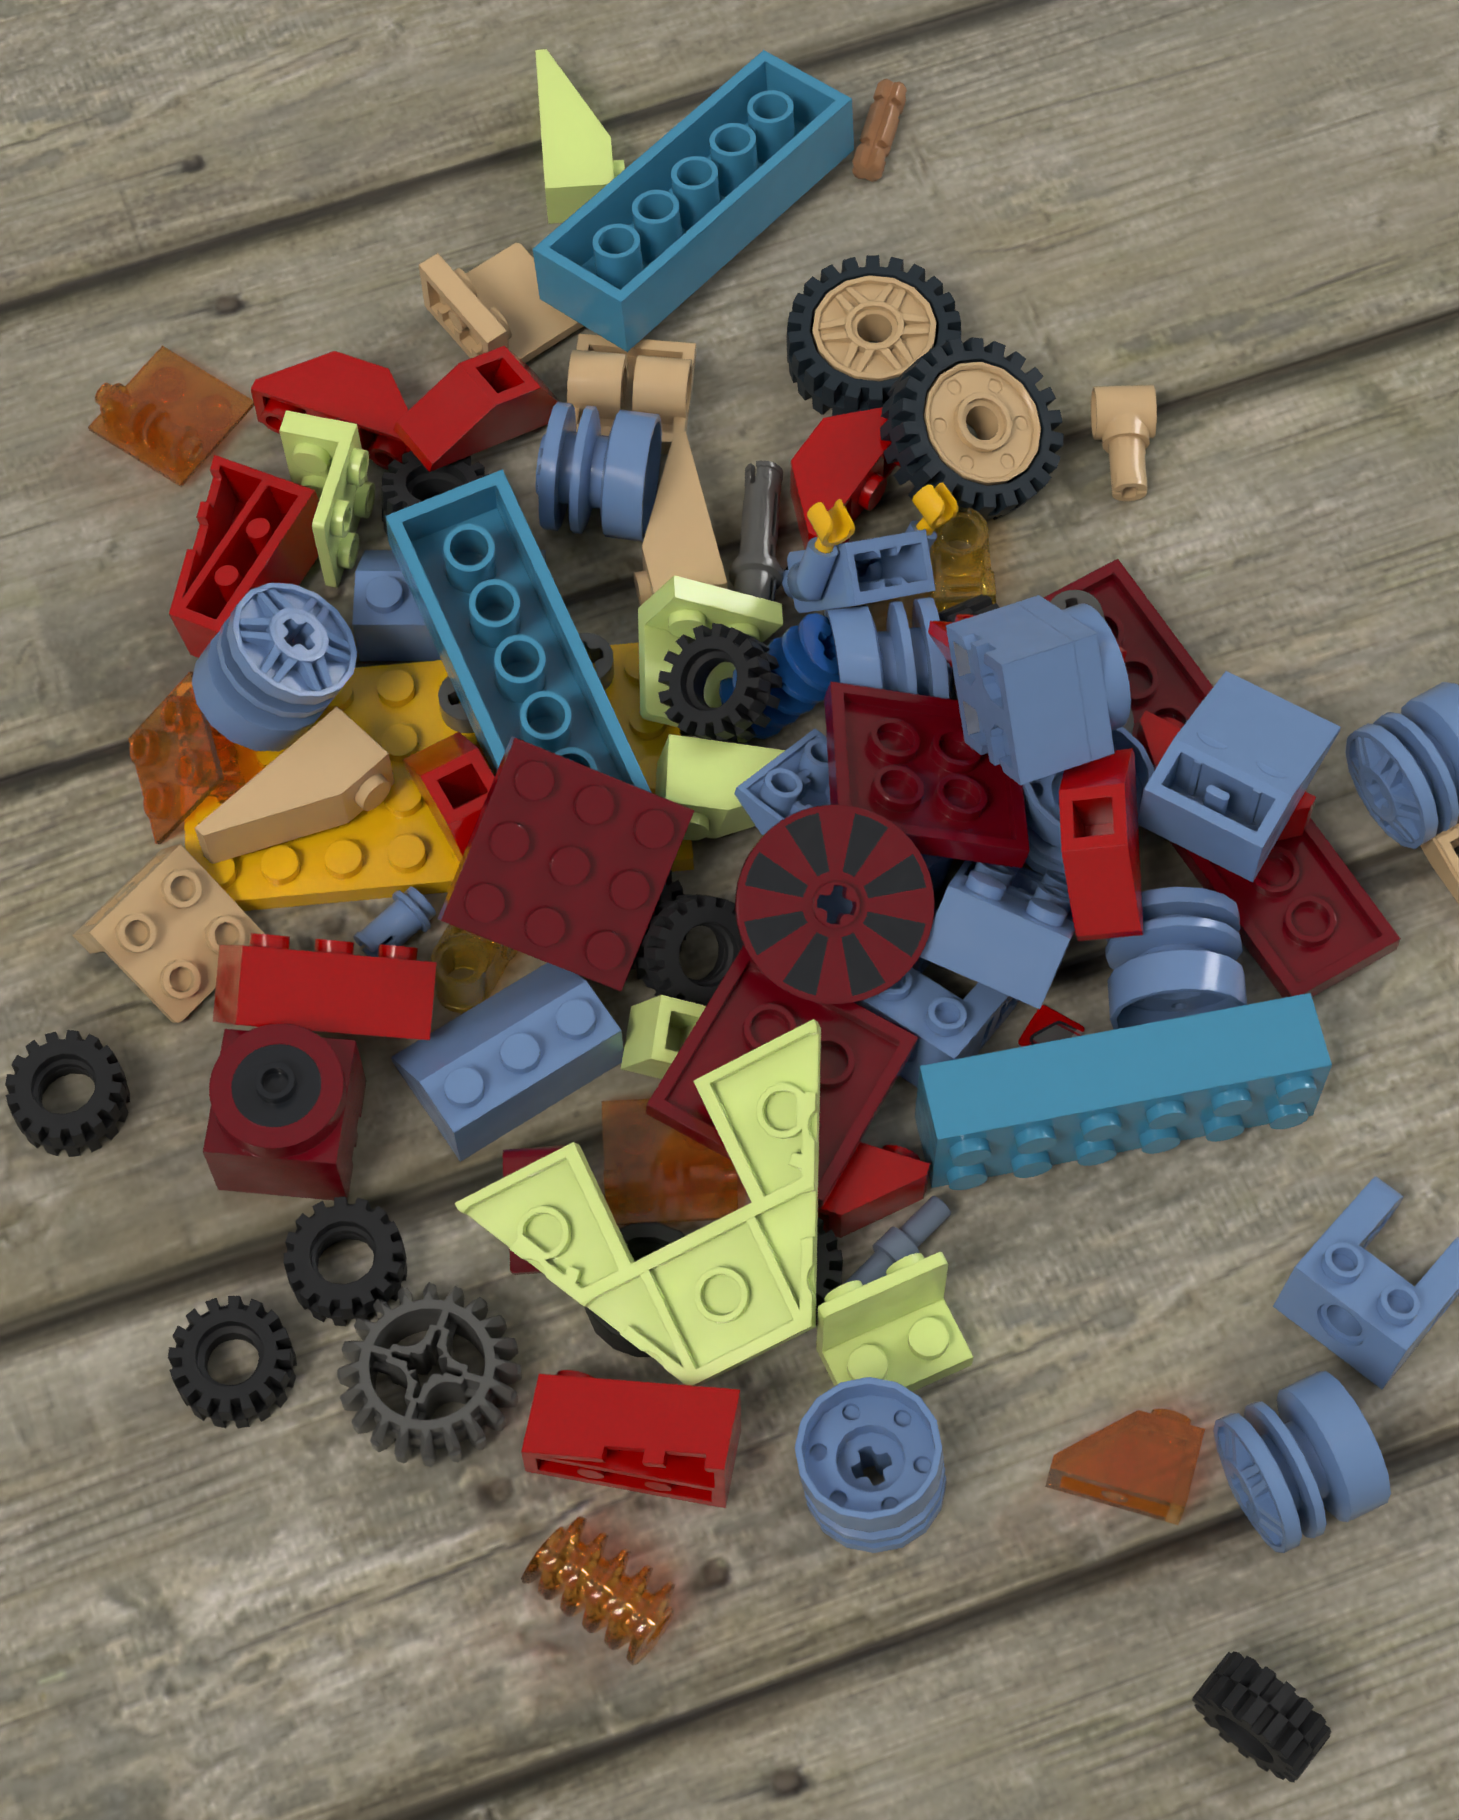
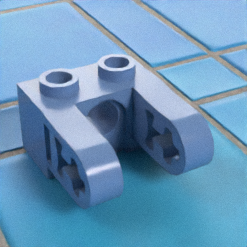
M934 907V917H933V920H934V918H935V916H936V913H937V911H938V909H936L935 907ZM919 957L912 968L890 988L878 995L854 1003L918 1037L916 1047L899 1076L918 1088L920 1066L978 1055L980 1049L1020 1001L981 983H977L962 1000L923 975L922 972L931 962Z
M1375 1176L1294 1267L1273 1307L1380 1389H1383L1419 1346L1425 1335L1459 1296V1237L1450 1244L1416 1286H1413L1365 1250L1394 1214L1404 1197Z

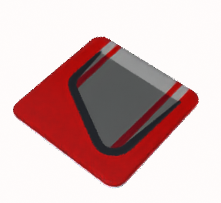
M1042 1005L1040 1009H1037L1018 1040V1045L1024 1047L1082 1036L1085 1029L1079 1023Z

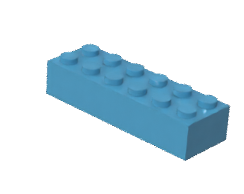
M763 50L532 249L540 300L628 352L854 150L852 98Z
M503 469L386 515L389 545L494 777L510 738L513 736L652 793Z
M1311 993L922 1065L919 1068L915 1120L925 1162L930 1163L929 1179L931 1188L949 1185V1188L952 1190H966L982 1185L987 1181L988 1177L1013 1173L1018 1178H1029L1049 1171L1052 1165L1078 1161L1080 1165L1092 1166L1113 1159L1119 1152L1142 1148L1144 1153L1155 1154L1171 1150L1178 1146L1182 1140L1206 1136L1208 1141L1217 1142L1234 1138L1243 1133L1245 1128L1266 1124H1269L1272 1129L1295 1127L1305 1122L1308 1116H1313L1332 1063Z

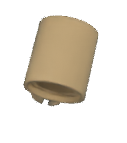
M1154 385L1095 386L1092 388V435L1094 440H1102L1103 450L1109 453L1112 496L1119 501H1135L1142 499L1147 494L1145 449L1149 446L1150 439L1155 437L1157 424V404Z

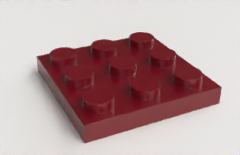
M830 682L824 698L830 805L854 806L881 815L900 828L912 840L921 854L1017 868L1023 867L1030 852L1023 786L1006 775L1001 764L995 766L989 762L988 753L980 755L965 743L958 700Z
M511 736L438 919L622 991L695 810Z
M743 945L648 1101L646 1114L731 1160L693 1081L813 1019L816 1020L821 1027L818 1208L821 1210L916 1047L918 1037L854 1002L824 1004L805 1000L788 993L774 984L758 969Z

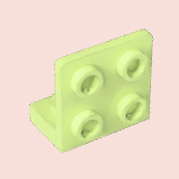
M286 410L279 432L291 482L315 490L319 498L312 522V530L325 585L338 588L344 568L352 569L357 559L359 535L356 531L360 518H369L374 505L375 484L368 482L367 477L369 452L361 447L357 424Z
M674 575L638 608L641 717L645 720L678 727L679 724L670 721L664 713L671 707L660 703L658 692L669 690V686L658 682L660 671L671 673L673 664L664 661L668 650L678 655L681 653L682 648L675 641L683 634L696 640L693 628L703 625L712 629V623L723 624L729 628L733 627L760 642H764L783 626L782 603ZM723 662L717 665L706 680L704 700L711 708L722 705L719 694L720 682L728 677L733 678L735 667L731 662ZM737 736L738 742H741V743H747V742H748L747 740L742 739V738H740V737Z
M942 1252L924 1258L922 1253L908 1255L893 1263L886 1270V1276L862 1285L859 1280L850 1281L836 1287L825 1296V1302L818 1306L816 1350L834 1386L841 1382L872 1377L898 1382L913 1392L972 1365L973 1355L944 1300L948 1262Z

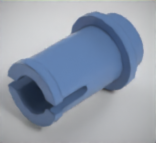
M411 886L404 893L400 890L395 891L392 894L394 902L362 931L357 932L353 936L358 946L365 945L362 951L367 956L378 957L379 945L402 946L419 930L427 932L431 929L429 921L436 915V911L417 889Z

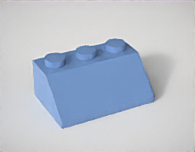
M365 550L355 571L352 621L360 661L441 660L393 551ZM540 550L546 562V550Z
M546 963L430 1033V1040H418L393 1055L391 1059L461 1162L622 1063L624 1050L622 1030L588 982L578 974Z

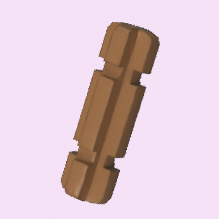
M883 79L877 84L873 96L875 101L870 105L859 139L861 144L857 146L852 161V172L858 179L866 178L874 182L882 177L886 165L884 160L889 155L900 121L898 117L902 114L906 102L905 95L907 89L900 81L892 82L889 79Z

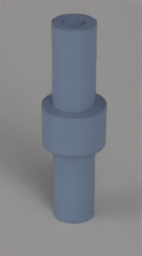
M932 1196L899 1229L892 1226L873 1244L875 1253L843 1284L855 1280L861 1281L862 1285L886 1276V1270L896 1261L908 1255L920 1253L918 1247L951 1215L948 1206L938 1197Z

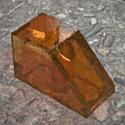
M1158 1408L1153 1409L1151 1413L1137 1410L1054 1454L1045 1487L1178 1525L1186 1507L1205 1429L1191 1425V1420L1187 1416L1173 1410Z

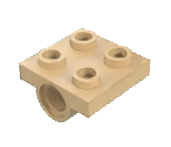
M579 334L577 349H573L571 353L567 381V403L573 404L575 408L576 432H578L580 419L587 405L597 407L600 416L601 435L609 436L613 421L619 410L659 414L662 424L661 454L668 455L674 434L687 430L696 363V343L642 339L626 352L600 335Z

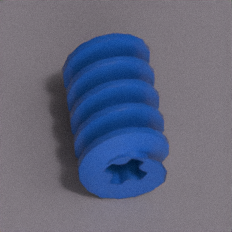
M818 613L808 614L801 620L799 625L791 626L782 637L775 638L768 644L767 647L770 650L767 653L776 657L780 666L771 672L782 677V688H771L770 694L781 700L778 709L766 706L763 713L772 720L765 728L754 723L751 725L757 735L754 738L766 739L775 736L784 726L791 725L800 715L808 713L817 703L823 702L830 682L840 683L832 628L827 617ZM736 668L733 671V678L728 677L720 682L719 694L722 705L730 698L735 689L737 681Z

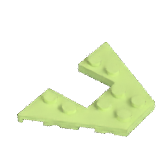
M813 1019L693 1081L752 1203L637 1261H634L580 1145L575 1142L455 1202V1205L459 1211L467 1214L510 1247L509 1249L545 1274L547 1279L584 1307L589 1308L619 1331L621 1336L663 1365L664 1369L682 1383L690 1386H700L816 1327L821 1027Z

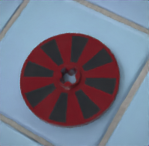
M815 806L803 809L780 820L762 835L745 859L737 882L735 894L736 922L741 940L750 958L758 969L778 987L792 995L812 1002L824 1004L853 1003L868 999L887 990L898 982L916 963L924 950L932 928L934 917L933 885L927 865L918 848L891 821L874 812L854 806ZM834 885H840L843 887L842 897L852 901V909L850 914L840 913L836 918V923L826 922L827 911L817 907V900L819 895H831Z

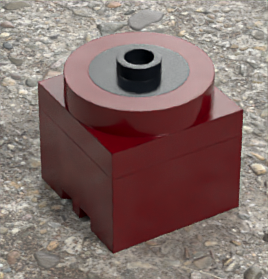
M269 1024L249 1031L224 1029L220 1056L213 1067L210 1077L209 1097L211 1108L203 1147V1154L218 1190L334 1201V1197L346 1196L348 1202L353 1171L352 1157L358 1139V1119L362 1114L367 1082L356 1040L324 1038L306 1028L291 1024Z

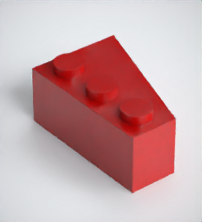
M213 456L210 472L213 476L207 500L206 502H200L196 516L200 524L193 549H187L169 611V615L190 655L197 658L200 657L211 640L220 631L221 626L229 618L236 605L251 589L268 583L300 585L318 557L312 530L313 518L319 503L315 490L223 457Z
M257 933L250 934L249 946L219 945L213 1022L256 1027L269 1024H291L310 1031L430 1040L437 962L417 961L418 948L379 945L378 957L353 955L354 942L315 939L314 951L289 949L290 936Z
M560 1370L557 1372V1375L539 1374L521 1451L525 1471L726 1508L741 1434L740 1389L602 1379L573 1370Z

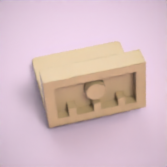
M520 243L512 244L467 273L460 268L453 271L438 253L419 264L425 307L470 358L505 345L526 363L583 327L582 324L540 300L534 258Z
M179 844L161 849L72 936L90 954L105 952L171 1022L180 1023L216 988L219 945L249 946L251 933L264 934V932L192 855Z

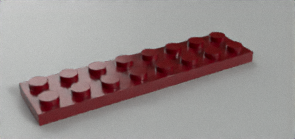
M1119 559L1044 597V599L1051 602L1061 592L1081 590L1094 596L1100 603L1106 623L1111 629L1118 646L1127 651L1125 666L1129 679L1131 710L1134 718L1132 735L1135 738L1137 736L1139 720L1145 710L1160 718L1169 717L1185 724L1213 688L1212 684ZM1311 817L1308 826L1301 836L1276 841L1253 882L1170 841L1204 889L1223 893L1237 903L1240 917V930L1238 932L1241 941L1282 998L1311 993V996L1314 997L1397 950L1401 938Z

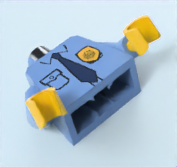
M942 482L934 488L933 485L929 484L921 488L913 496L912 502L923 518L920 521H911L904 533L845 543L842 542L854 534L855 525L842 500L838 499L829 511L826 510L822 502L814 504L808 510L807 517L818 537L810 539L805 550L789 552L787 557L788 566L783 572L782 585L788 597L794 600L795 609L799 613L857 606L935 591L929 552L937 538L934 530L946 524L958 512L957 501L946 485Z

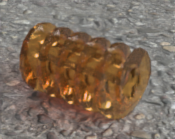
M581 1515L567 1526L559 1527L541 1545L527 1565L521 1577L522 1583L530 1584L540 1578L538 1593L545 1600H552L562 1594L560 1609L567 1617L575 1616L585 1610L582 1626L588 1633H596L607 1626L604 1642L611 1650H618L630 1642L626 1658L632 1666L636 1665L654 1648L672 1620L674 1609L669 1604L675 1584L669 1581L653 1593L649 1591L647 1587L653 1568L647 1564L632 1576L626 1574L625 1570L631 1551L624 1548L609 1560L606 1559L603 1553L609 1535L603 1531L588 1543L583 1542L581 1537L587 1519Z

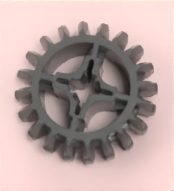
M428 1282L423 1290L424 1299L413 1301L409 1289L401 1287L398 1291L400 1306L391 1309L387 1302L379 1299L376 1300V1303H374V1310L378 1317L376 1323L368 1319L357 1318L354 1327L356 1333L363 1341H344L342 1352L344 1357L351 1363L340 1367L337 1370V1377L341 1385L349 1387L340 1396L345 1411L356 1412L351 1421L354 1430L358 1434L373 1431L370 1442L374 1450L381 1452L395 1442L394 1454L396 1460L404 1464L411 1458L414 1449L419 1448L423 1464L431 1468L437 1460L436 1449L447 1448L452 1462L458 1463L462 1459L461 1442L468 1439L473 1447L478 1450H483L487 1446L486 1437L481 1429L483 1425L492 1430L503 1431L506 1426V1420L498 1408H512L517 1405V1392L508 1385L522 1379V1370L520 1364L510 1361L519 1351L515 1338L502 1337L507 1330L505 1319L501 1315L486 1318L488 1305L484 1299L479 1297L464 1308L465 1297L461 1288L453 1287L445 1300H439L436 1285ZM428 1331L425 1337L417 1344L411 1346L396 1345L410 1335ZM455 1334L471 1342L485 1360L483 1377L470 1373L468 1365L453 1359L455 1353L453 1339ZM439 1361L442 1375L432 1374L428 1382L424 1383L421 1387L418 1374L428 1375L432 1366H436ZM378 1372L390 1375L392 1383L407 1389L404 1397L407 1405L404 1416L388 1408L376 1394ZM450 1402L465 1404L450 1415L431 1420L435 1411L443 1404Z

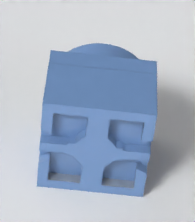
M1040 595L946 625L965 743L980 755L988 753L989 762L995 766L1001 764L1003 772L1015 782L1023 785L1115 753L1112 730L1123 727L1129 718L1131 708L1130 685L1125 662L1118 643L1104 618L1092 606L1081 603L1061 610Z

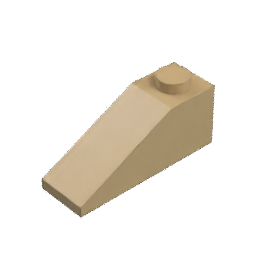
M686 431L675 433L673 436L642 544L643 571L634 572L635 588L640 606L674 575L728 589L727 579Z
M335 707L195 827L203 856L211 864L347 824L363 810H373L384 801L390 792L391 786L395 783L389 753L342 710Z

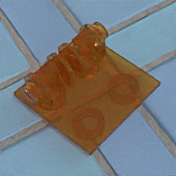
M162 345L126 386L121 383L114 385L104 383L98 389L95 395V402L100 405L101 413L88 426V429L182 487L254 407V402Z
M191 671L128 738L130 757L136 766L144 797V811L149 817L156 844H162L207 796H214L217 798L218 803L223 804L245 785V779L241 774L238 759L233 758L237 752L235 744L210 725L196 703L192 686L194 672Z
M650 1099L601 1101L604 1193L606 1202L617 1225L647 1222L673 1223L718 1220L738 1210L737 1171L731 1160L647 1115L646 1105Z

